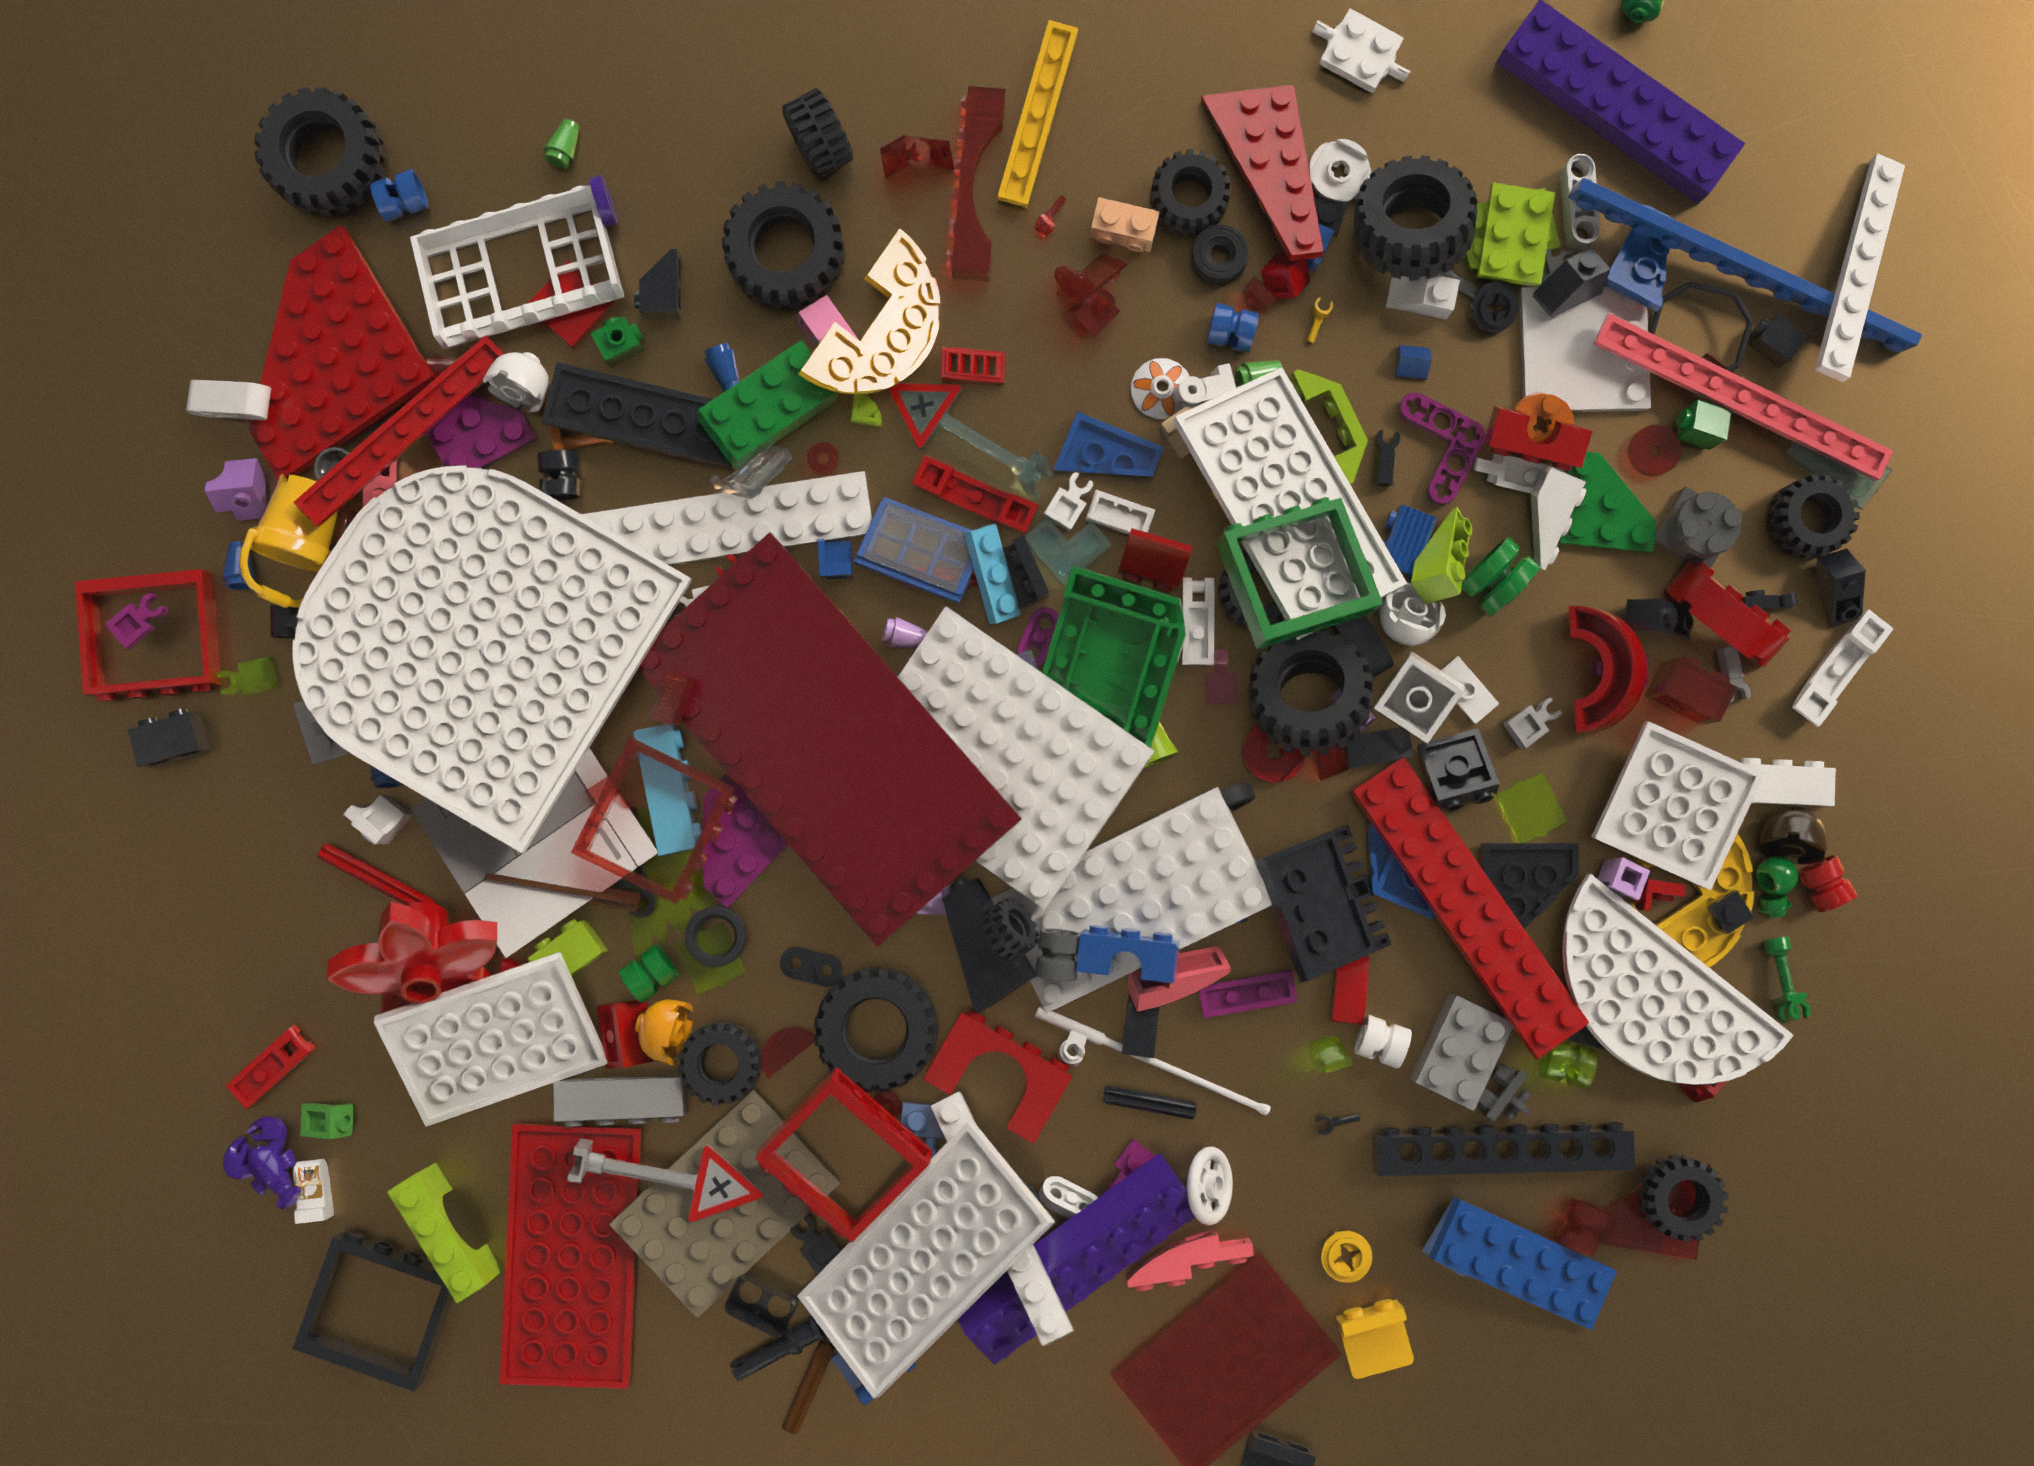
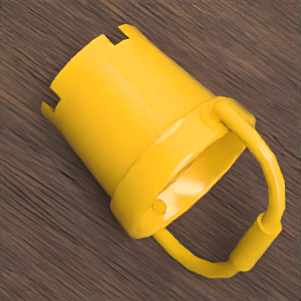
M281 474L259 525L247 531L241 549L239 565L242 578L247 586L256 592L258 597L283 608L288 606L299 608L303 598L299 600L291 599L289 596L269 587L260 586L253 580L248 568L250 549L274 561L307 571L319 572L331 553L329 547L338 511L317 528L293 503L316 481L296 475H289L287 481L284 474Z

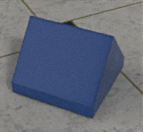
M1399 345L1395 377L1426 380L1432 362L1430 348Z

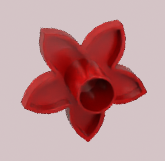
M391 901L382 912L379 920L378 943L355 945L333 956L328 960L327 980L342 989L366 995L381 994V1014L411 1003L423 1004L436 1000L443 992L491 976L489 971L483 966L490 961L495 953L497 922L470 920L449 925L448 912L436 903L421 901L402 905Z

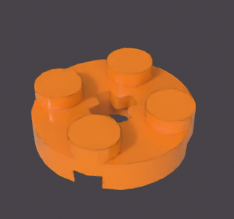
M1543 392L1532 393L1522 398L1514 407L1516 411L1525 412L1531 416L1527 432L1532 441H1542L1549 437L1556 420L1574 424L1573 413L1568 404L1553 394ZM1538 416H1541L1544 420L1549 419V424L1546 426L1547 430L1544 432L1533 429V426L1537 424L1536 418Z

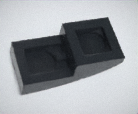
M1403 727L1359 734L1354 740H1351L1349 737L1347 738L1350 768L1395 761L1402 757L1405 759L1414 757L1410 732Z
M1129 993L1121 1053L1154 1058L1159 1007L1137 1012Z

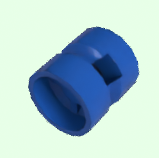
M413 169L397 173L392 181L386 177L370 183L373 199L385 222L403 217L406 210L413 214L429 207L422 184Z
M1216 303L1206 343L1221 347L1229 343L1233 350L1249 353L1255 336L1259 313L1244 309L1236 313L1232 306Z

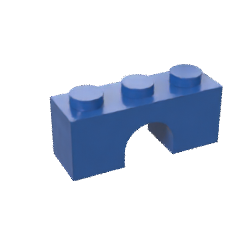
M1089 925V930L1084 929L1080 933L1076 972L1109 975L1113 971L1116 954L1131 952L1141 962L1142 980L1174 983L1177 979L1180 940L1172 939V934L1154 932L1153 937L1141 936V931L1136 929H1121V933L1108 932L1109 927L1102 925Z

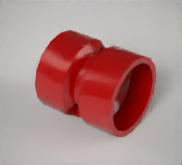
M1837 855L1827 856L1822 861L1808 864L1798 871L1803 884L1809 889L1814 890L1810 897L1818 913L1836 909L1857 897V893L1850 880L1842 878L1845 871Z

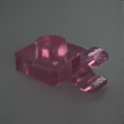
M1227 649L1214 650V672L1205 673L1206 705L1239 703L1237 671L1228 672Z

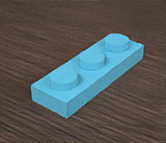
M996 524L965 532V539L989 624H997L1021 615Z

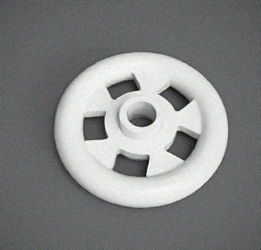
M1210 1146L1201 1149L1191 1163L1187 1179V1195L1195 1218L1202 1224L1214 1225L1221 1221L1228 1211L1232 1198L1233 1179L1231 1167L1225 1154L1220 1149ZM1211 1160L1214 1161L1213 1169H1210ZM1215 1201V1207L1212 1210L1211 1202Z

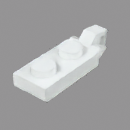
M1494 454L1492 461L1475 457L1472 470L1488 473L1486 481L1492 482L1494 485L1531 494L1543 466H1552L1525 461L1513 456ZM1552 467V468L1557 469V470H1559V471H1561V472H1564V470H1562V469H1558V468Z

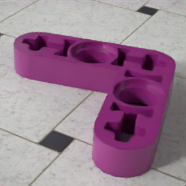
M1409 393L1399 403L1398 412L1400 417L1407 423L1449 443L1426 490L1427 498L1432 504L1445 506L1456 497L1484 441L1485 430L1477 421L1421 393ZM1413 401H1417V408L1426 412L1430 407L1433 411L1427 417L1426 422H1424L1422 419L1425 414L1417 411L1414 415L1408 413L1410 408L1406 403L1411 404ZM1436 414H1445L1449 418L1450 425L1446 430L1437 429L1433 424V418ZM1458 421L1461 425L1457 429L1463 432L1473 429V436L1477 440L1467 443L1464 441L1466 436L1463 433L1457 431L1454 436L1450 435V433L1456 427ZM1451 455L1460 456L1464 461V467L1461 471L1455 472L1449 469L1447 461ZM1446 476L1453 478L1449 481L1445 490L1449 493V496L1437 497L1438 491L1434 487L1442 485Z

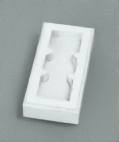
M1095 490L1085 521L1129 536L1131 528L1148 533L1155 510Z
M1459 656L1455 657L1441 669L1442 672L1465 686V691L1456 705L1473 725L1499 705L1498 701Z

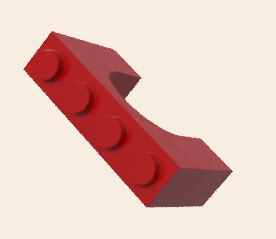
M972 1009L968 1013L962 1010L924 1075L923 1080L951 1096L965 1069L977 1056L993 1051L1003 1052L1012 1056L1019 1062L1025 1072L1026 1087L1023 1096L1006 1124V1128L1035 1144L1072 1079V1073L1067 1071L1070 1066L1055 1057L1051 1061L1040 1055L1042 1050L1028 1041H1025L1023 1045L1012 1039L1014 1033L1000 1025H997L996 1029L985 1024L987 1018L980 1013H976Z

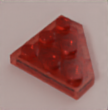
M1690 1180L1678 1182L1669 1193L1668 1205L1673 1215L1686 1213L1695 1202L1696 1191ZM1642 1183L1629 1191L1630 1194L1619 1202L1613 1203L1603 1210L1599 1243L1602 1245L1697 1260L1700 1240L1695 1241L1690 1238V1242H1683L1677 1238L1675 1240L1653 1228L1652 1224L1643 1218L1642 1215L1645 1213L1639 1210L1637 1205L1641 1198L1636 1196V1188L1642 1189Z

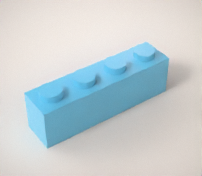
M669 723L633 731L658 856L700 849L699 841L704 840L703 830L700 822L695 823L693 810H697V801L694 791L689 792L687 779H691V771L688 761H683L681 748H685L682 730H677L676 725Z

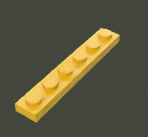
M1052 20L1048 21L999 189L998 200L1028 208L1079 28Z

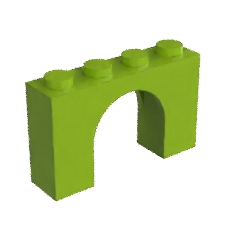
M434 1163L387 1191V1193L458 1304L484 1287L504 1270L487 1244L477 1250L472 1249L453 1228L446 1215L442 1201L443 1196L453 1189L438 1165Z

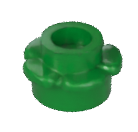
M1768 893L1760 897L1761 905H1759V910L1769 918H1778L1786 915V910L1792 906L1791 902L1787 901L1786 894L1777 896Z

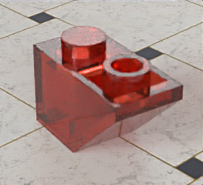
M903 135L880 148L885 179L912 181L955 171L950 142L947 140Z

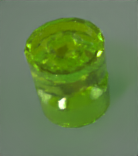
M1563 1041L1541 1057L1540 1076L1556 1082H1561L1565 1079L1568 1085L1586 1090L1591 1085L1595 1076L1598 1061L1597 1051L1580 1045L1571 1048L1569 1042Z

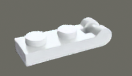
M1187 577L1182 579V610L1186 637L1182 647L1181 665H1214V578H1204V581H1192V578ZM1192 593H1204V602L1192 601Z

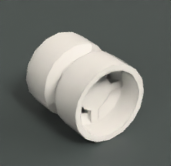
M1367 1015L1364 1019V1024L1359 1029L1354 1053L1369 1059H1374L1377 1056L1380 1063L1399 1069L1406 1057L1412 1032L1410 1029L1396 1024L1388 1027L1385 1020Z

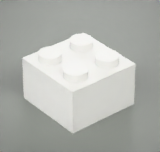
M1411 651L1376 702L1374 709L1428 744L1464 693L1465 686Z

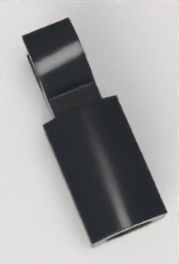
M1379 430L1375 436V443L1379 448V452L1375 454L1373 485L1394 486L1397 454L1394 453V449L1400 442L1401 436L1399 432L1393 434L1392 443H1386L1383 440V430Z

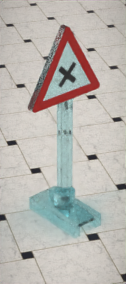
M898 383L888 388L919 449H923L937 427L942 426L1011 468L1012 473L1018 476L1017 478L1025 493L1035 500L1039 496L1035 484L1037 481H1040L1041 475L1048 479L1053 475L1046 457L1035 451L1029 460L1022 456L1019 458L948 415L947 412L962 391L960 385Z

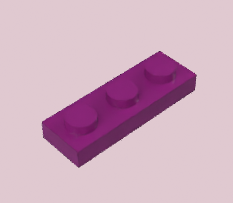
M1292 970L1216 982L1198 991L1203 1018L1298 1002Z

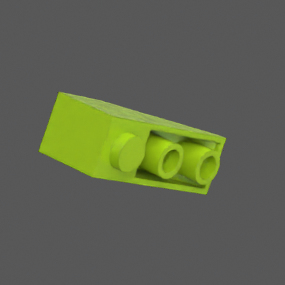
M1457 507L1452 508L1414 563L1411 584L1425 604L1460 595L1462 581L1465 579L1466 558L1469 556L1468 544L1469 538L1472 535V525L1468 518L1463 517Z

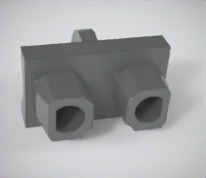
M1501 1063L1491 1077L1505 1088L1498 1097L1488 1089H1484L1477 1104L1486 1112L1484 1116L1494 1122L1508 1103L1512 1105L1505 1115L1511 1120L1516 1117L1519 1111L1528 1116L1531 1109L1524 1104L1531 1094L1523 1089L1517 1098L1513 1096L1529 1075L1522 1070L1515 1071L1513 1068Z

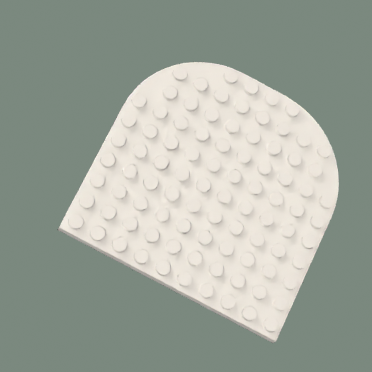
M445 466L428 469L395 482V486L383 492L379 497L371 499L349 524L315 576L297 614L298 623L295 640L292 643L295 677L308 710L313 714L324 732L339 746L524 854L686 592L692 579L511 475L493 469L468 468L467 466Z

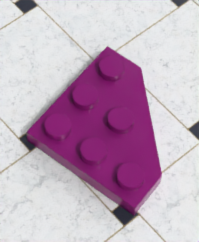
M471 395L427 432L444 467L467 466L468 468L485 469L538 441L523 411Z
M726 774L703 796L704 887L720 903L729 908L789 844L740 787Z

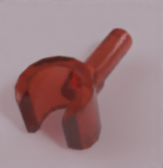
M1062 195L1057 198L1046 213H1042L1037 219L1035 229L1043 238L1051 234L1057 226L1051 219L1066 201V198Z

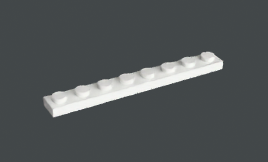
M1878 153L1870 159L1815 371L1841 382H1845L1851 377L1905 165Z
M957 1092L931 1106L947 1142L967 1122L973 1121L975 1123L961 1092ZM1032 1245L1007 1271L1042 1346H1046L1073 1332L1074 1329L1034 1245Z

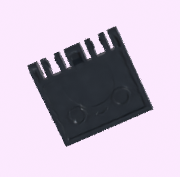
M1349 825L1336 828L1256 859L1300 983L1314 979L1392 945L1388 932L1372 937L1371 933L1385 928L1383 920L1367 923L1365 914L1375 912L1379 908L1377 902L1363 906L1360 904L1361 900L1374 895L1367 874L1354 878L1350 876L1351 872L1364 867L1362 861L1356 860L1346 865L1343 854L1351 853L1357 849L1355 842L1339 846L1338 842L1353 837Z

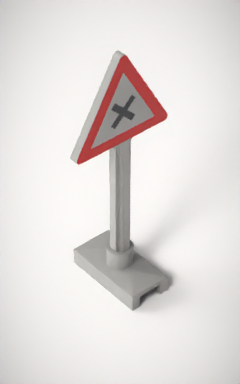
M580 1138L573 1152V1155H578L575 1158L576 1164L571 1169L567 1180L581 1183L586 1172L596 1174L606 1172L693 1189L694 1194L688 1217L689 1222L703 1219L763 1197V1192L708 1144L704 1145L698 1174L692 1175L605 1158L603 1154L592 1152L593 1140Z

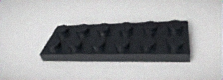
M556 362L542 419L543 425L730 469L731 465L698 422V410L713 399Z

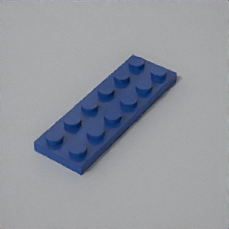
M1456 1197L1452 1202L1429 1255V1258L1590 1330L1594 1327L1617 1273L1615 1269Z

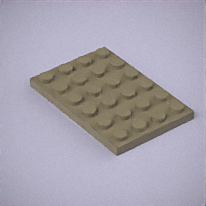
M754 1089L667 1170L697 1175L704 1145L708 1144L763 1192L762 1198L694 1222H689L688 1217L694 1190L653 1182L609 1224L696 1318L722 1296L741 1274H745L791 1230L790 1228L797 1225L810 1212L806 1203L801 1198L787 1192L782 1182L773 1174L764 1172L760 1168L758 1161L755 1160L760 1145L784 1121ZM795 1133L776 1150L779 1155L826 1195L840 1184V1181Z

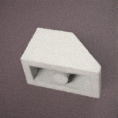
M1439 275L1427 279L1426 276L1419 277L1418 281H1409V277L1401 276V279L1391 277L1386 307L1446 320L1454 311L1460 280Z

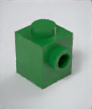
M625 316L610 318L602 324V328L591 333L599 351L610 368L644 351L640 344V341L644 340L641 331L636 323L630 325Z
M1707 400L1695 401L1682 409L1678 414L1676 425L1678 426L1677 439L1711 450L1727 440L1731 411L1715 406Z

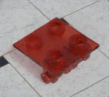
M1102 253L1081 272L1069 266L1060 265L1054 272V278L1061 287L1056 294L1079 306L1087 304L1097 296V291L1100 288L1117 280L1121 275V271L1128 264Z

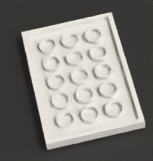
M561 952L443 992L436 1000L423 1004L411 1003L376 1015L374 1018V1024L426 1127L608 1064L603 1045Z

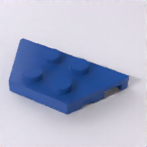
M1369 823L1367 833L1372 893L1428 919H1432L1435 916L1376 829Z

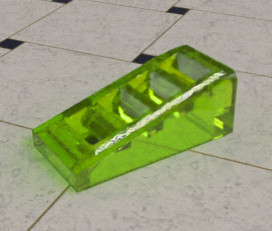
M1336 1036L1326 1037L1307 1044L1312 1067L1323 1074L1346 1068L1353 1064L1350 1055Z

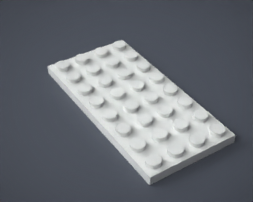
M1282 367L1175 416L1173 423L1231 525L1241 523L1242 526L1253 524V520L1263 515L1270 514L1273 518L1282 515L1284 510L1293 506H1300L1303 509L1310 507L1312 502L1324 497H1328L1329 500L1341 497L1381 598L1403 588L1407 584ZM1328 516L1242 541L1244 548L1285 620L1360 598ZM1311 633L1296 637V639L1299 640Z
M1218 787L1086 851L1046 910L1014 888L991 898L994 904L1006 898L1017 900L1018 905L1022 904L1026 908L1025 911L1027 913L1030 912L1032 915L1031 920L1036 922L1037 927L1035 929L1039 931V936L1040 930L1045 928L1081 933L1084 929L1089 930V925H1102L1109 927L1108 932L1121 933V929L1140 930L1141 936L1153 937L1154 932L1169 933L1173 935L1172 939L1180 940L1179 949L1272 905L1260 870ZM1039 943L1025 954L1035 971L1037 957L1043 952L1038 948ZM1120 952L1114 958L1113 971L1109 975L1078 972L1077 979L1074 981L1050 980L1037 976L1031 980V983L1045 1012L1048 1013L1142 968L1135 954ZM1078 954L1074 956L1076 960H1078Z
M970 1121L939 1150L925 1170L853 1242L850 1241L797 1297L873 1399L880 1397L1055 1221L973 1121Z

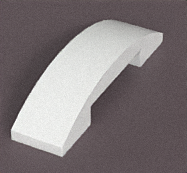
M1866 610L1823 658L1800 691L1792 708L1816 727H1820L1838 703L1836 701L1838 696L1869 655L1877 652L1893 628L1871 610Z

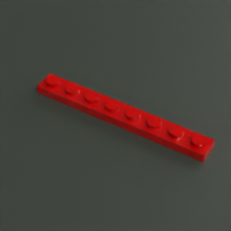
M485 335L293 502L294 505L317 528L320 527L484 383L483 378L491 364L504 353Z

